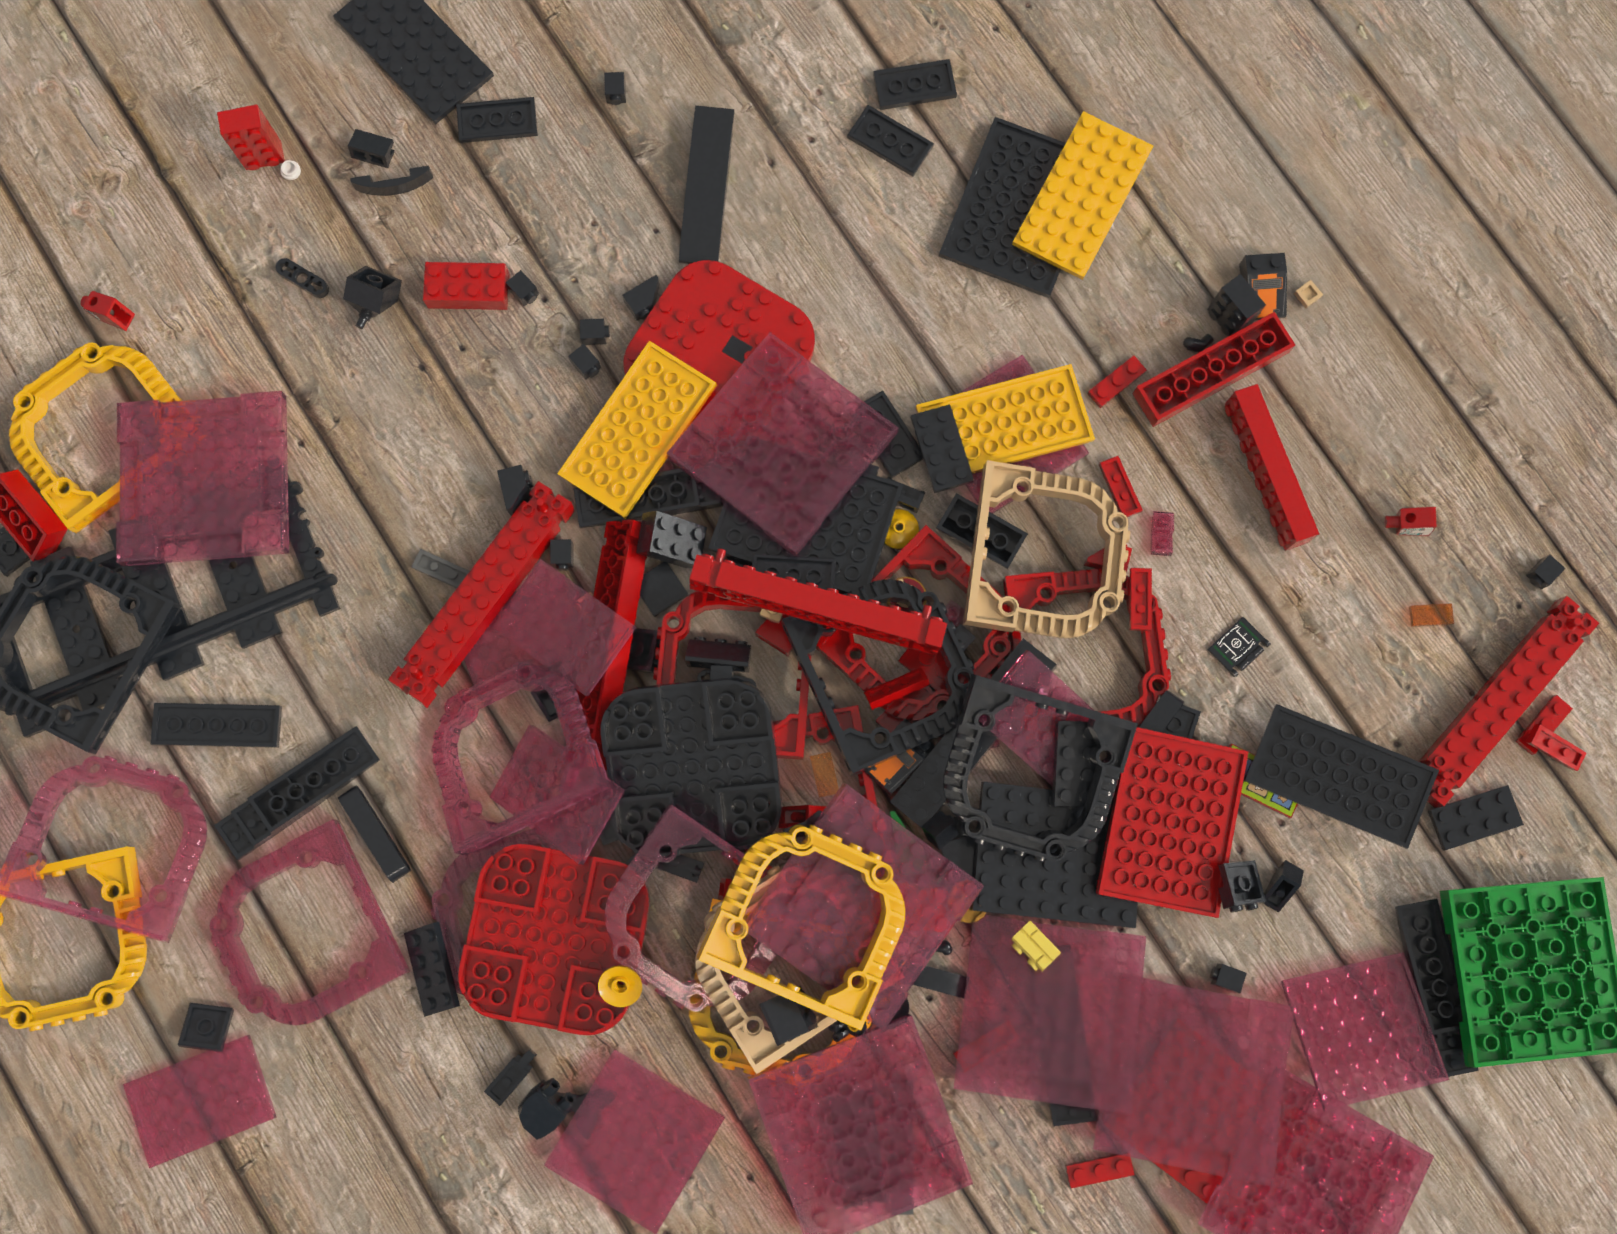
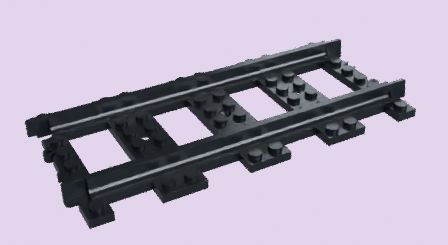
M282 461L263 468L269 484L268 488L232 501L227 486L223 484L188 498L186 502L192 515L191 519L155 532L150 517L146 515L109 530L114 550L91 559L115 572L123 570L125 577L182 606L148 666L157 663L164 681L205 665L198 646L235 631L241 648L245 649L283 633L276 614L313 599L318 614L321 617L341 609L331 587L337 584V576L332 573L327 575L323 563L317 560V558L320 559L324 556V551L319 547H315L316 544L309 529L310 520L300 519V515L306 512V510L301 507L296 495L303 492V487L300 482H291L285 464ZM278 507L305 578L267 593L241 522ZM201 539L227 610L190 625L164 553ZM67 547L48 555L46 558L32 561L30 564L39 568L49 561L67 556H75L71 547ZM236 562L237 566L234 569H230L229 564ZM77 578L60 580L50 594L37 597L33 604L35 606L43 602L45 603L70 675L33 689L15 637L10 643L13 648V657L7 667V672L12 683L22 692L49 706L78 696L82 710H87L93 707L101 708L106 705L116 688V681L119 677L123 676L127 662L134 657L139 646L114 657L111 656L86 587L90 582ZM10 592L0 595V608L3 605V599ZM75 625L80 626V631L78 633H75L73 631V627ZM0 705V710L4 711L6 715H15V713ZM16 714L24 737L28 738L45 731L44 728Z

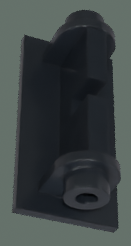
M684 855L660 858L657 869L697 883L704 863Z

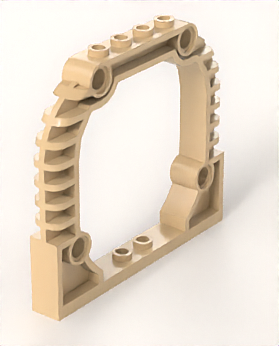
M987 460L982 471L963 625L1006 632L1019 631L1065 639L1076 638L1089 633L1101 623L1105 616H1109L1116 611L1124 598V590H1121L1122 582L1126 578V570H1124V562L1126 563L1128 559L1126 543L1130 540L1127 516L1117 512L1115 503L1112 502L1106 491L1092 481L1035 471L1036 468ZM1017 486H1023L1025 492H1019ZM1030 494L1081 503L1098 516L1097 530L1105 540L1101 586L1090 597L1087 611L1078 615H1060L1020 608L1014 597L1005 596L1001 598L988 582L980 581L982 561L987 556V548L984 547L985 540H988L990 528H987L989 507L995 508L999 503L1008 498L1022 502ZM1112 521L1118 522L1120 528H1115L1112 525ZM1103 600L1109 601L1111 608H1106ZM1003 604L1010 606V613L1003 611Z
M784 864L780 867L776 865L767 871L768 875L759 879L744 915L781 891L786 894H797L807 887L818 890L831 902L854 942L850 945L849 953L857 961V968L859 967L864 956L858 957L857 952L861 947H866L867 950L875 930L850 889L841 879L825 870L816 868L799 869L793 864ZM790 870H794V879L786 881L785 874ZM720 901L712 907V911L704 918L706 930L703 932L696 949V972L705 992L752 1068L758 1074L837 1020L824 1014H815L817 1028L777 1046L770 1028L764 1026L761 1017L753 1011L744 1012L724 980L720 969L699 961L696 957L718 907L723 902ZM735 922L730 927L731 932L734 931ZM892 957L881 978L883 982L878 993L903 977ZM856 975L854 983L857 985L861 981L860 975ZM750 1020H757L755 1028H747V1023Z

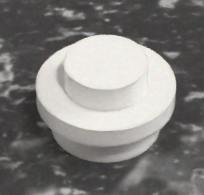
M287 160L282 163L280 172L285 179L294 180L299 177L301 168L295 161Z

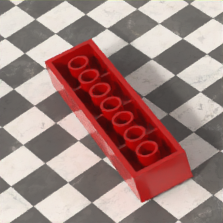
M1273 312L1138 385L1132 394L1152 427H1155L1287 355L1296 345L1276 313Z
M1258 384L1237 390L1225 403V412L1232 420L1233 432L1235 435H1238L1240 449L1248 459V469L1250 472H1253L1255 486L1261 491L1263 505L1270 513L1271 525L1277 530L1278 542L1280 546L1284 547L1285 551L1307 544L1319 535V531Z

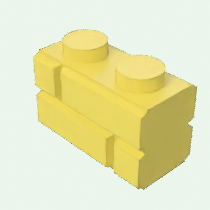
M1031 921L1011 938L1013 949L1019 955L1024 953L1029 958L1027 963L1035 971L1039 969L1043 972L1061 954Z

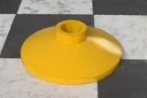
M895 509L885 540L887 546L894 549H903L919 532V525L913 514L903 509ZM901 524L903 529L899 531L895 526Z
M613 966L602 973L598 982V990L603 1000L615 1007H627L639 999L642 992V981L639 975L631 968ZM618 981H622V982H624L625 984H624V985H620V984L618 983Z

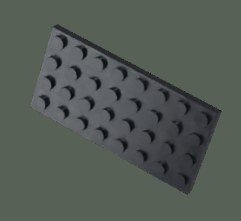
M351 0L333 15L341 27L435 125L456 108V104L464 102L494 77L493 72L424 0Z
M1276 704L1244 782L1408 849L1439 770Z

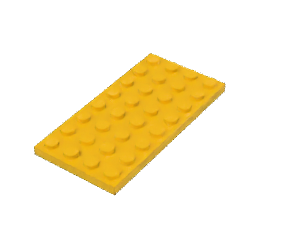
M1083 111L1012 245L1083 280L1146 162L1153 145Z
M649 341L557 474L626 519L716 388L717 383Z
M1071 364L916 405V411L920 413L950 404L972 474L983 471V466L987 460L1011 464L1095 440Z

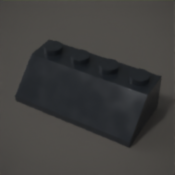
M956 493L936 529L973 549L978 505ZM989 512L987 528H990L988 540H985L984 545L987 548L986 557L1008 569L1028 533Z

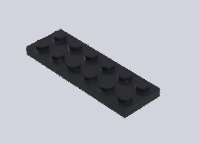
M154 703L150 744L164 746L279 748L282 706Z

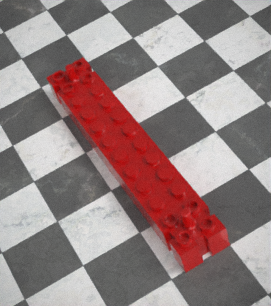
M538 481L529 493L530 501L528 503L526 501L521 503L404 657L405 666L403 668L398 666L388 678L393 686L406 695L409 694L424 707H429L437 696L434 690L438 685L441 688L444 687L548 548L550 540H554L560 532V522L566 523L575 512L571 501L560 494L555 497L552 489Z
M636 520L606 522L604 538L607 540L606 545H602L567 738V740H570V746L565 749L563 765L607 771L606 758L603 757L601 741V722L609 705L623 693L644 567L647 556L636 553L641 522Z
M719 548L717 550L715 560L713 556L708 554L696 555L689 579L690 589L715 594L717 597L900 647L916 649L919 652L936 656L942 647L947 623L943 622V619L939 617H930L932 607L929 605H924L922 613L917 611L905 612L895 605L887 607L880 605L881 603L876 600H861L855 594H847L846 596L839 594V591L833 588L824 590L818 588V585L806 582V584H802L792 577H785L784 579L777 577L776 573L764 571V573L756 571V568L752 566H737L733 561L724 559L726 553L724 549Z
M1568 596L1562 597L1552 604L1546 611L1549 615L1542 617L1418 761L1439 770L1427 800L1434 808L1444 807L1454 795L1451 790L1460 788L1581 646L1584 642L1581 638L1590 635L1599 624L1587 612L1583 614L1578 612L1577 609L1580 606Z

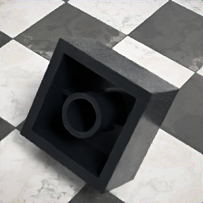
M364 266L349 275L346 279L343 299L359 312V319L355 326L363 329L367 321L369 322L371 318L397 303L402 280L368 266Z

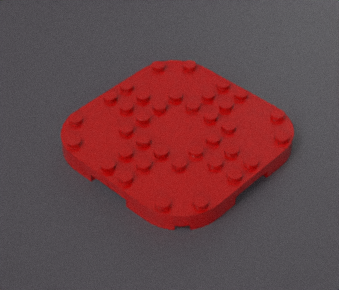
M702 260L685 266L674 276L627 346L623 367L626 375L647 343L651 341L716 382V388L689 427L714 444L723 447H735L745 444L748 436L758 439L767 429L796 380H799L810 363L814 353L815 334L807 315L795 305L724 263ZM732 335L753 347L751 351H747L744 354L743 363L722 352Z
M529 844L510 845L491 856L483 866L478 878L474 897V909L458 972L460 990L469 1005L476 1012L489 1018L555 1029L577 1035H596L614 1027L622 1020L630 1006L615 1007L608 1004L599 993L598 982L602 973L613 966H626L636 973L638 971L650 911V895L643 878L632 867L615 860ZM618 981V983H619L620 985H624V984H625V983L622 982V981Z

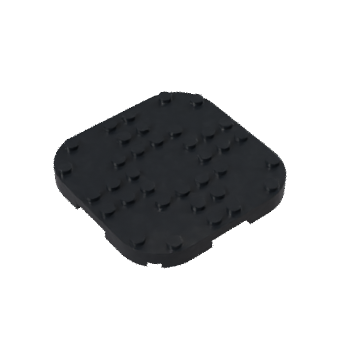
M720 678L636 687L619 695L606 709L601 722V741L603 757L606 758L610 789L611 820L618 839L622 844H626L632 849L634 853L648 858L680 856L685 853L746 850L760 839L774 832L781 818L783 802L773 716L768 700L753 684L737 678Z

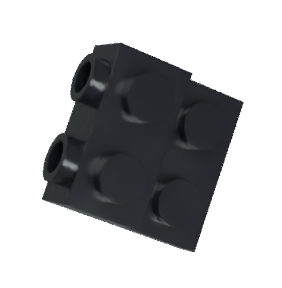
M634 628L627 670L653 674L654 667L658 668L659 660H655L656 647H660L661 639H657L658 630Z
M1255 860L1218 865L1223 882V887L1218 888L1223 909H1230V913L1242 911L1243 907H1245L1246 911L1258 909V904L1266 902Z

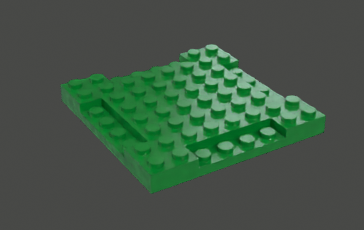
M1604 877L1440 891L1445 932L1451 935L1463 1022H1459L1465 1067L1477 1068L1617 1053V954Z

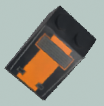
M1285 253L1245 255L1239 264L1240 274L1266 304L1255 320H1260L1273 312L1276 313L1278 318H1286L1287 266Z
M905 718L892 732L911 723ZM927 741L864 771L891 795L924 761L935 745L931 741Z

